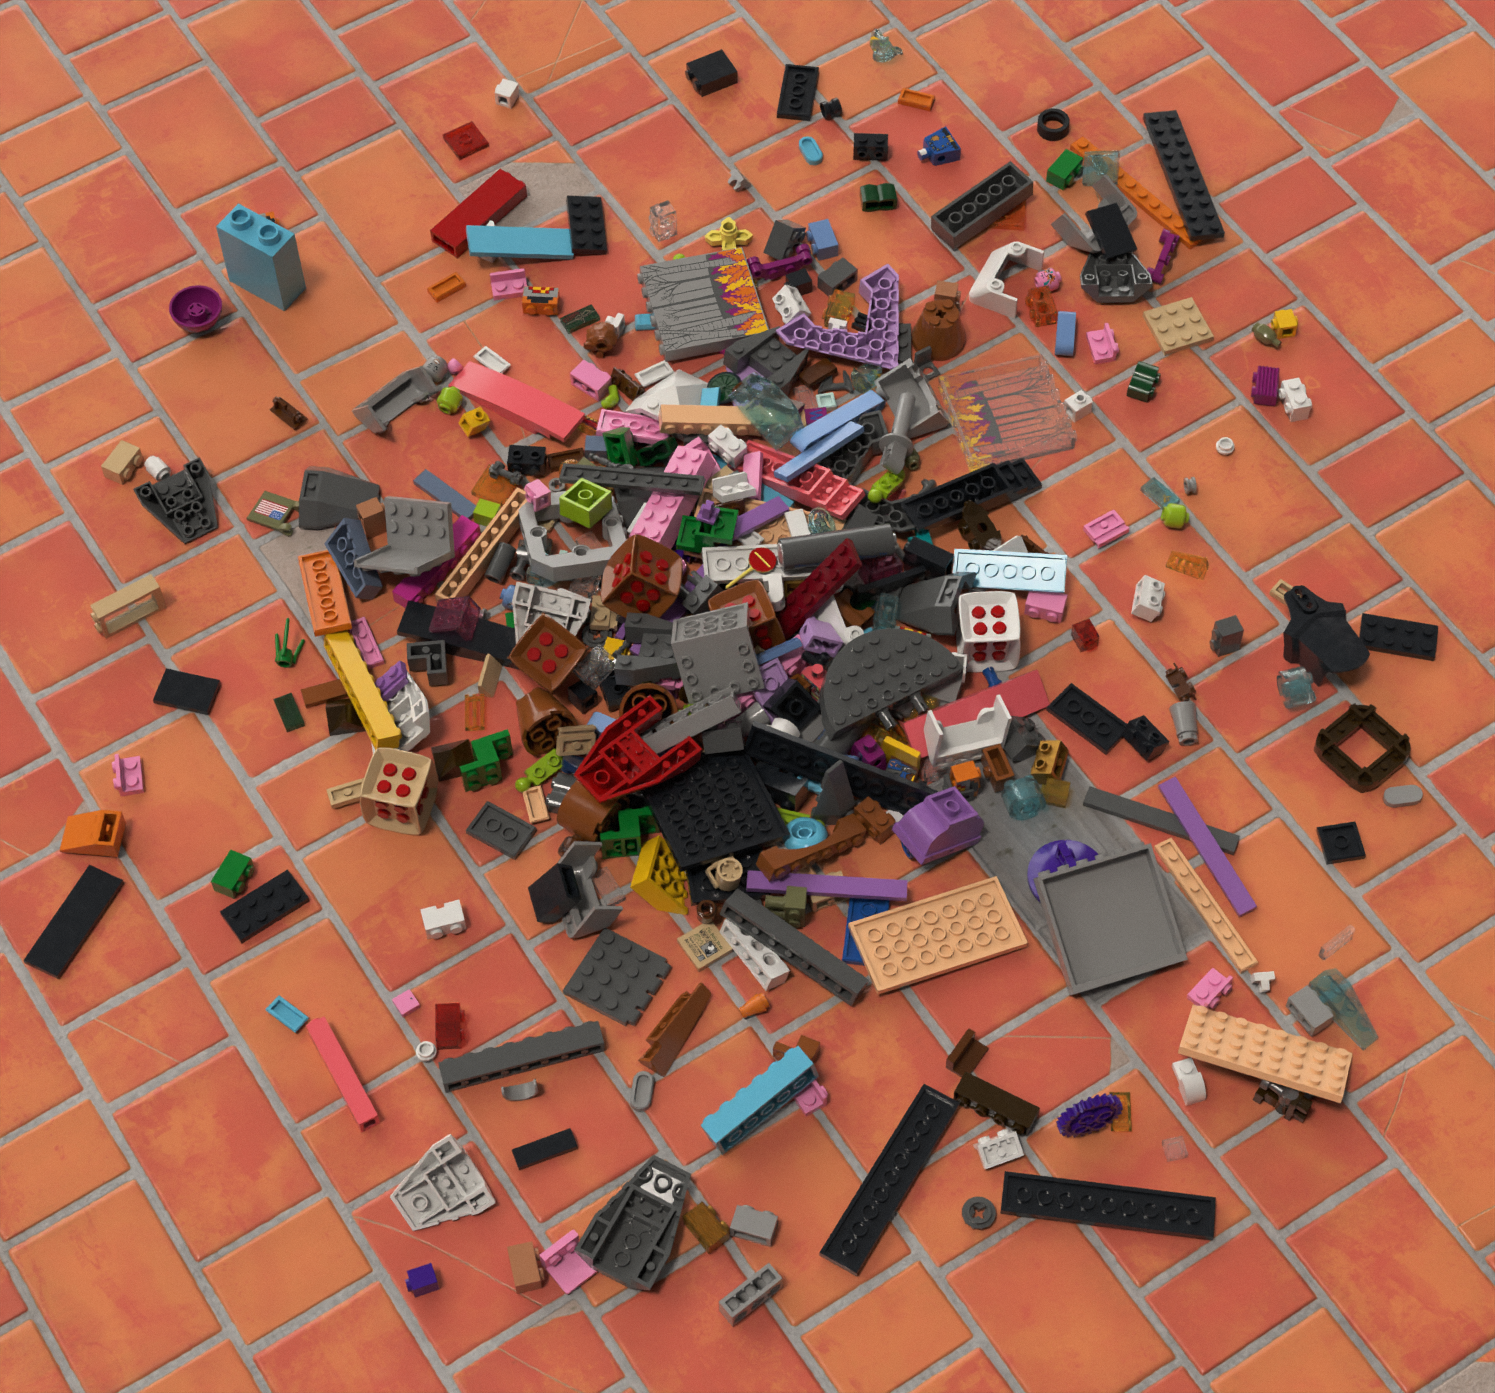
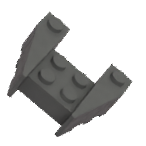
M780 326L738 340L725 349L723 364L737 374L749 365L766 378L764 390L784 397L789 394L791 387L797 381L798 374L806 366L809 349H805L796 355L779 342L780 336L776 333V330Z
M627 613L624 625L626 642L641 643L639 656L617 655L614 667L616 684L636 686L645 681L652 680V683L660 682L659 679L672 677V680L681 678L671 646L673 622L649 614Z

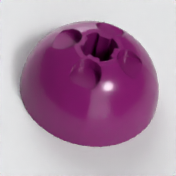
M201 285L189 286L173 296L169 304V312L173 321L183 330L194 333L204 332L218 322L222 313V300L219 294L210 287Z

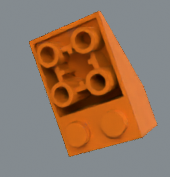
M98 810L68 816L59 851L118 857L126 825L122 811Z

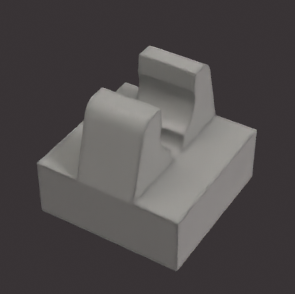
M734 168L730 172L731 177L728 180V184L733 186L736 183L733 187L736 192L743 188L748 189L751 186V183L738 170Z

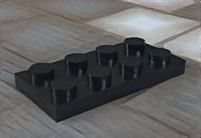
M567 195L566 205L571 253L606 255L607 246L601 197Z
M1362 613L1359 638L1368 650L1434 661L1438 634L1437 625Z
M287 869L221 910L220 914L242 944L308 903L309 897Z

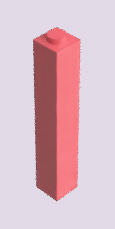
M326 1018L313 1019L306 1025L308 1034L361 1133L380 1124L378 1114Z

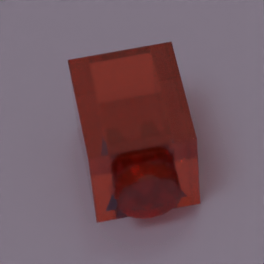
M1090 619L1072 625L1071 636L1080 652L1091 651L1098 647L1100 636Z

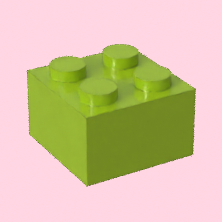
M581 478L559 497L560 515L591 528L612 509V491Z

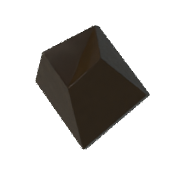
M350 698L326 702L330 736L366 731Z
M469 739L431 747L439 782L461 777L460 766L474 762Z

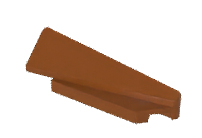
M699 983L691 994L687 991L681 994L646 1038V1041L652 1046L638 1061L660 1076H666L711 997V992L703 983Z

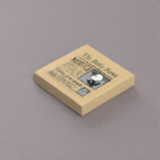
M713 922L701 924L677 938V943L698 972L733 952L732 947L720 934V931Z

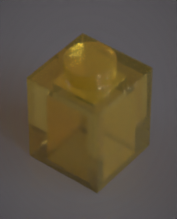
M1047 778L1046 785L1042 784L1040 795L1043 796L1042 804L1066 808L1071 782Z

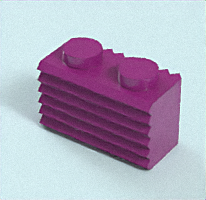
M1258 366L1257 372H1253L1252 383H1255V386H1252L1251 397H1254V404L1275 406L1278 393L1279 368Z

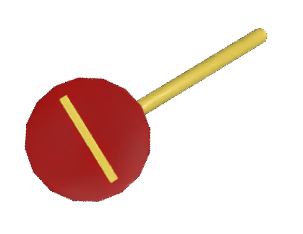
M764 547L752 550L748 558L751 567L726 585V589H729L752 570L761 573L771 571L777 561L775 554Z

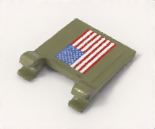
M264 491L248 515L247 520L277 530L286 536H291L293 533L292 526L284 522L293 509L299 512V501Z

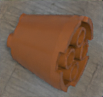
M950 299L927 302L912 330L911 341L915 351L918 352L930 346L932 348L931 360L933 361L949 360L955 357L964 347L965 332L957 307Z
M643 683L634 686L624 695L620 703L619 717L649 695L663 708L661 720L677 713L678 708L673 695L666 688L654 683Z
M540 687L534 688L516 701L521 741L526 751L531 755L538 756V754H546L554 748L556 749L557 736L559 735L558 727L578 726L574 715L551 693L542 690Z

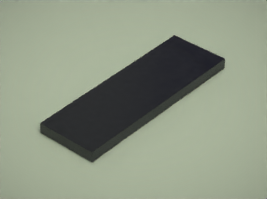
M89 865L23 960L24 963L59 979L123 886V880Z

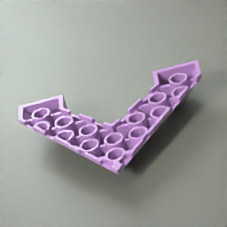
M886 264L860 280L858 293L869 303L865 332L851 333L845 329L833 328V330L823 329L822 326L814 325L805 314H802L777 329L776 333L788 345L893 369L899 365V275L889 264Z

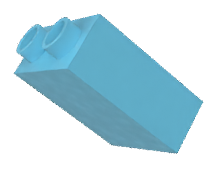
M239 203L216 226L230 282L283 311L306 289L294 233Z

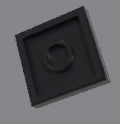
M1355 821L1317 827L1316 832L1326 865L1365 859L1366 854Z

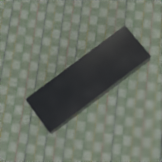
M571 1128L514 1148L512 1149V1154L518 1169L522 1170L576 1150L578 1146Z

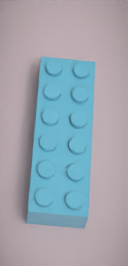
M799 1046L789 1049L784 1054V1057L779 1061L773 1062L764 1074L757 1075L748 1087L741 1088L732 1100L721 1104L716 1113L704 1118L701 1127L708 1139L722 1155L725 1154L819 1077L814 1063Z

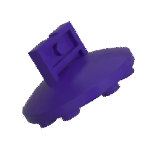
M1057 840L1042 846L1032 856L1028 865L1027 881L1032 894L1040 902L1033 880L1039 877V872L1050 870V873L1058 871L1057 867L1069 864L1070 868L1076 866V861L1087 858L1088 862L1095 860L1094 856L1099 854L1086 844L1074 840Z

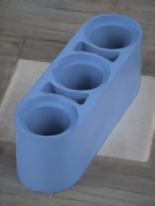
M1058 311L1055 355L1073 356L1076 312Z

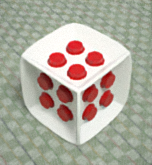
M988 591L960 595L956 606V615L959 618L956 629L957 653L967 655V672H982L987 667L990 669L991 666L995 672L1015 669L1019 663L1021 649L1020 618L1015 593Z

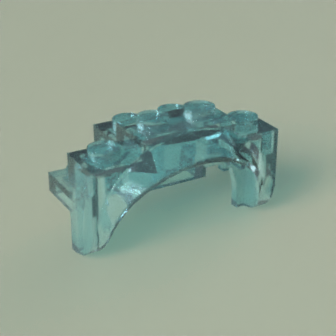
M753 372L741 381L742 384L729 395V398L777 452L804 426L799 411L788 396L773 382L757 372Z

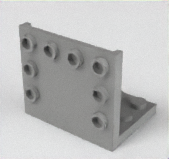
M393 496L385 497L388 545L355 559L354 567L362 568L363 571L374 569L380 573L391 571L396 575L408 573L410 576H420L422 572L430 571L431 568L441 566L443 562L454 558L451 502Z
M748 602L673 620L671 646L689 704H695L729 686L732 687L736 695L765 688L749 632L750 608ZM726 693L722 697H728L731 694Z

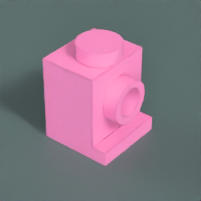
M539 479L526 484L524 487L525 497L534 506L535 512L551 505V491Z

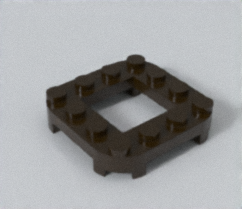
M1354 703L1349 706L1348 711L1326 729L1322 728L1319 731L1314 752L1320 760L1349 786L1360 793H1365L1376 788L1406 763L1411 746L1408 735L1406 733L1401 735L1376 713L1377 708L1372 704L1369 706L1356 705ZM1360 727L1388 750L1367 768H1361L1337 747Z

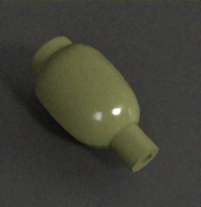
M1258 322L1253 326L1252 332H1254L1255 338L1266 345L1273 344L1277 348L1281 346L1282 342L1277 339L1275 331L1269 326Z
M915 448L912 454L905 457L904 466L910 470H915L919 467L920 459Z

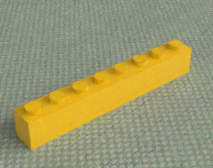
M347 630L324 635L323 646L375 750L377 748H399V741L402 738L401 730L396 727L393 715L389 714L387 703L382 700L380 689L376 688L373 675L369 674L367 664L362 660L359 648H356L354 645L353 636L349 635Z

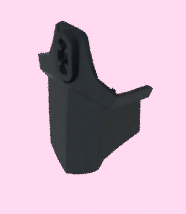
M1303 585L1294 586L1284 594V600L1287 604L1291 620L1283 632V657L1290 663L1299 664L1318 687L1322 685L1329 672L1342 673L1355 670L1368 660L1370 652L1346 621V610L1343 603L1325 601Z

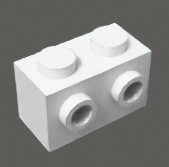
M785 284L772 298L775 308L780 312L785 324L802 314H805L807 317L812 314L795 287Z
M1300 378L1282 381L1278 394L1290 422L1308 419L1310 409H1312V402L1306 395L1305 385L1301 383Z
M720 424L708 435L709 448L734 469L744 461V455L747 454V445L742 439L736 438L729 428H725Z
M1144 575L1136 584L1131 614L1150 622L1156 616H1160L1163 609L1161 602L1165 597V583Z

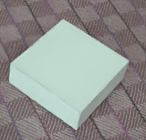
M833 392L815 395L818 408L826 407V411L837 409Z

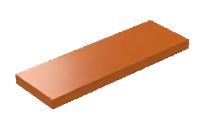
M324 550L298 556L315 637L352 629L339 568L329 551Z

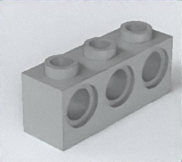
M770 1263L766 1264L719 1301V1311L733 1327L783 1288V1278Z

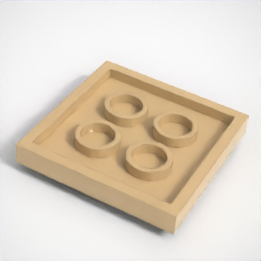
M1192 297L1143 312V318L1164 356L1211 342L1214 339V335Z

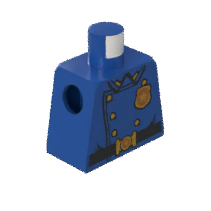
M946 126L923 139V149L917 151L920 160L929 158L934 166L959 161L961 154L960 146Z

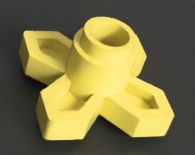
M730 217L721 222L720 231L711 230L705 235V241L711 246L722 245V251L734 249L736 245H747L753 240V234L746 229L737 230L736 222Z

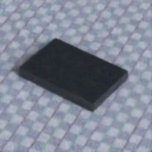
M1117 203L1089 210L1085 213L1105 260L1137 250V246Z
M166 668L153 702L208 715L221 682L217 679Z

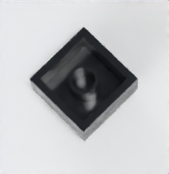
M790 678L763 705L773 718L786 719L792 722L799 731L820 710V704L797 680Z

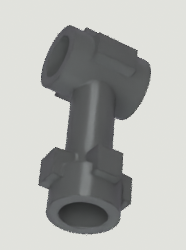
M496 461L490 466L488 474L493 479L503 476L510 479V484H521L523 475L520 472L512 473L505 470V465L500 461Z

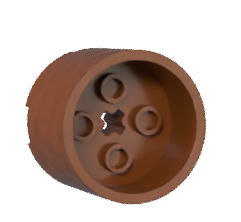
M576 780L561 802L557 813V823L586 842H601L600 833L619 831L618 811L629 808L630 799L624 795L599 804L580 782Z

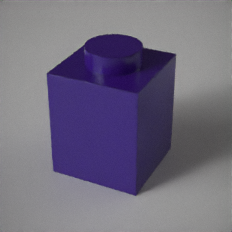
M432 1263L407 1271L409 1277L405 1279L408 1292L413 1291L415 1298L439 1290Z

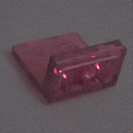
M470 596L439 599L429 631L435 633L456 630L465 641L472 640L481 608Z

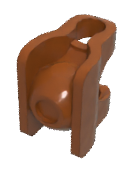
M846 588L835 598L846 628L859 626L862 629L872 619L875 611L871 607H867L864 610L854 609L850 604V599L854 592Z

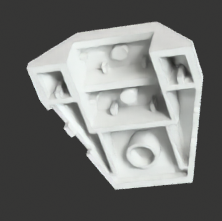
M678 369L634 399L625 412L647 415L659 421L658 414L661 404L700 405L702 388H707L708 383ZM673 433L671 435L684 442V438L689 434Z
M516 582L512 599L516 644L535 620L542 615V612H545L547 616L554 619L576 636L587 618L591 599L545 587Z
M407 671L408 677L406 679L409 683L386 703L389 714L393 715L395 725L401 730L402 734L399 748L395 749L408 752L430 733V718L427 699ZM372 744V750H373V754H374V752H375L376 750H375V748H374V746H373V744Z
M451 1134L433 1144L390 1195L391 1200L412 1231L438 1225L440 1222L451 1219L452 1221L457 1220L459 1217L466 1215H476L496 1203L484 1177L461 1143Z

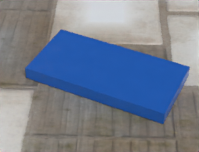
M850 898L842 956L843 962L865 966L848 928V923L888 911L890 900Z

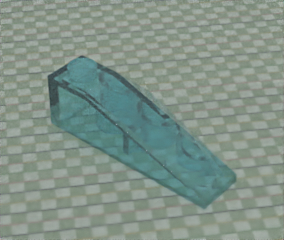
M1336 968L1323 971L1309 982L1308 986L1311 990H1315L1322 1003L1329 1006L1334 1015L1332 1020L1363 1051L1379 1038L1351 983Z

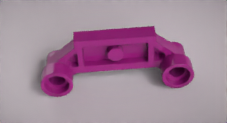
M1163 229L1159 242L1164 243L1155 269L1147 268V271L1151 274L1152 282L1161 284L1164 274L1161 273L1164 265L1168 266L1171 256L1168 254L1169 252L1173 253L1179 239L1178 235L1170 233L1167 229Z
M801 244L796 248L797 256L766 264H761L759 258L753 256L747 259V263L754 278L761 277L766 281L798 271L804 265L811 264L813 259L809 245Z

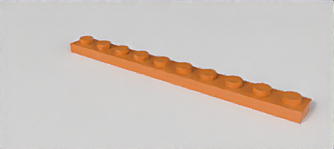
M1082 136L1070 144V150L1083 157V160L1101 176L1107 174L1126 197L1163 228L1169 230L1170 233L1178 235V240L1188 249H1192L1202 241H1190L1181 217L1085 137Z

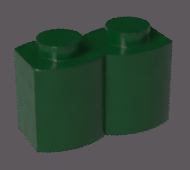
M883 183L880 185L867 184L861 186L860 201L862 211L872 212L879 209H896L897 196L894 184Z
M1138 361L1126 396L1145 402L1148 401L1149 397L1153 398L1156 389L1153 386L1155 383H1159L1161 374L1158 373L1159 367Z
M667 437L640 449L636 456L641 466H648L674 454L678 444L675 437Z

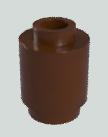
M711 900L701 901L697 906V919L703 924L714 922L717 915L716 904Z

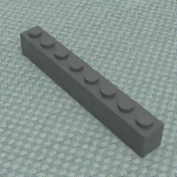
M737 888L725 901L720 915L844 1002L852 1006L863 993L869 979L759 904L746 893Z
M588 1021L580 1026L565 1027L561 1031L546 1032L542 1036L527 1037L519 1042H507L500 1047H488L481 1052H469L458 1058H446L438 1064L445 1093L600 1053L605 1051V1045L599 1022Z

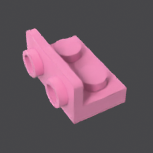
M525 269L490 273L494 301L523 297L524 286H527Z
M1104 323L1103 330L1086 332V339L1094 364L1116 361L1119 347L1118 343L1114 342V331L1110 329L1108 323Z
M115 754V761L112 762L113 773H116V778H113L115 790H119L120 796L144 793L140 756L120 759L119 754Z
M1212 968L1187 994V999L1197 1006L1214 1009L1220 1002L1219 998L1223 994L1226 996L1233 988L1231 985L1233 977L1229 975L1226 978Z
M817 1078L793 1097L805 1117L827 1105L828 1093L823 1085L819 1086L816 1081Z

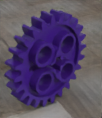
M1104 1093L1100 1097L1099 1095H1096L1094 1098L1088 1097L1086 1101L1080 1100L1079 1103L1073 1104L1072 1108H1066L1067 1112L1061 1113V1116L1057 1118V1127L1063 1136L1067 1135L1069 1138L1073 1135L1075 1138L1080 1135L1082 1137L1085 1133L1091 1134L1092 1131H1099V1129L1105 1128L1106 1124L1113 1123L1112 1120L1118 1119L1117 1115L1122 1114L1123 1106L1117 1095H1106Z

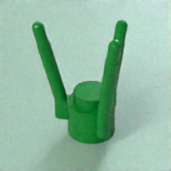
M289 618L286 619L283 648L281 651L279 635L275 634V662H277L278 666L284 668L291 667L292 663L296 664L297 656L305 642L304 639L300 641L294 655L292 650L287 648Z

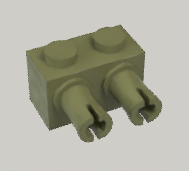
M787 886L784 897L766 895L765 908L783 918L785 922L794 928L805 927L807 887Z

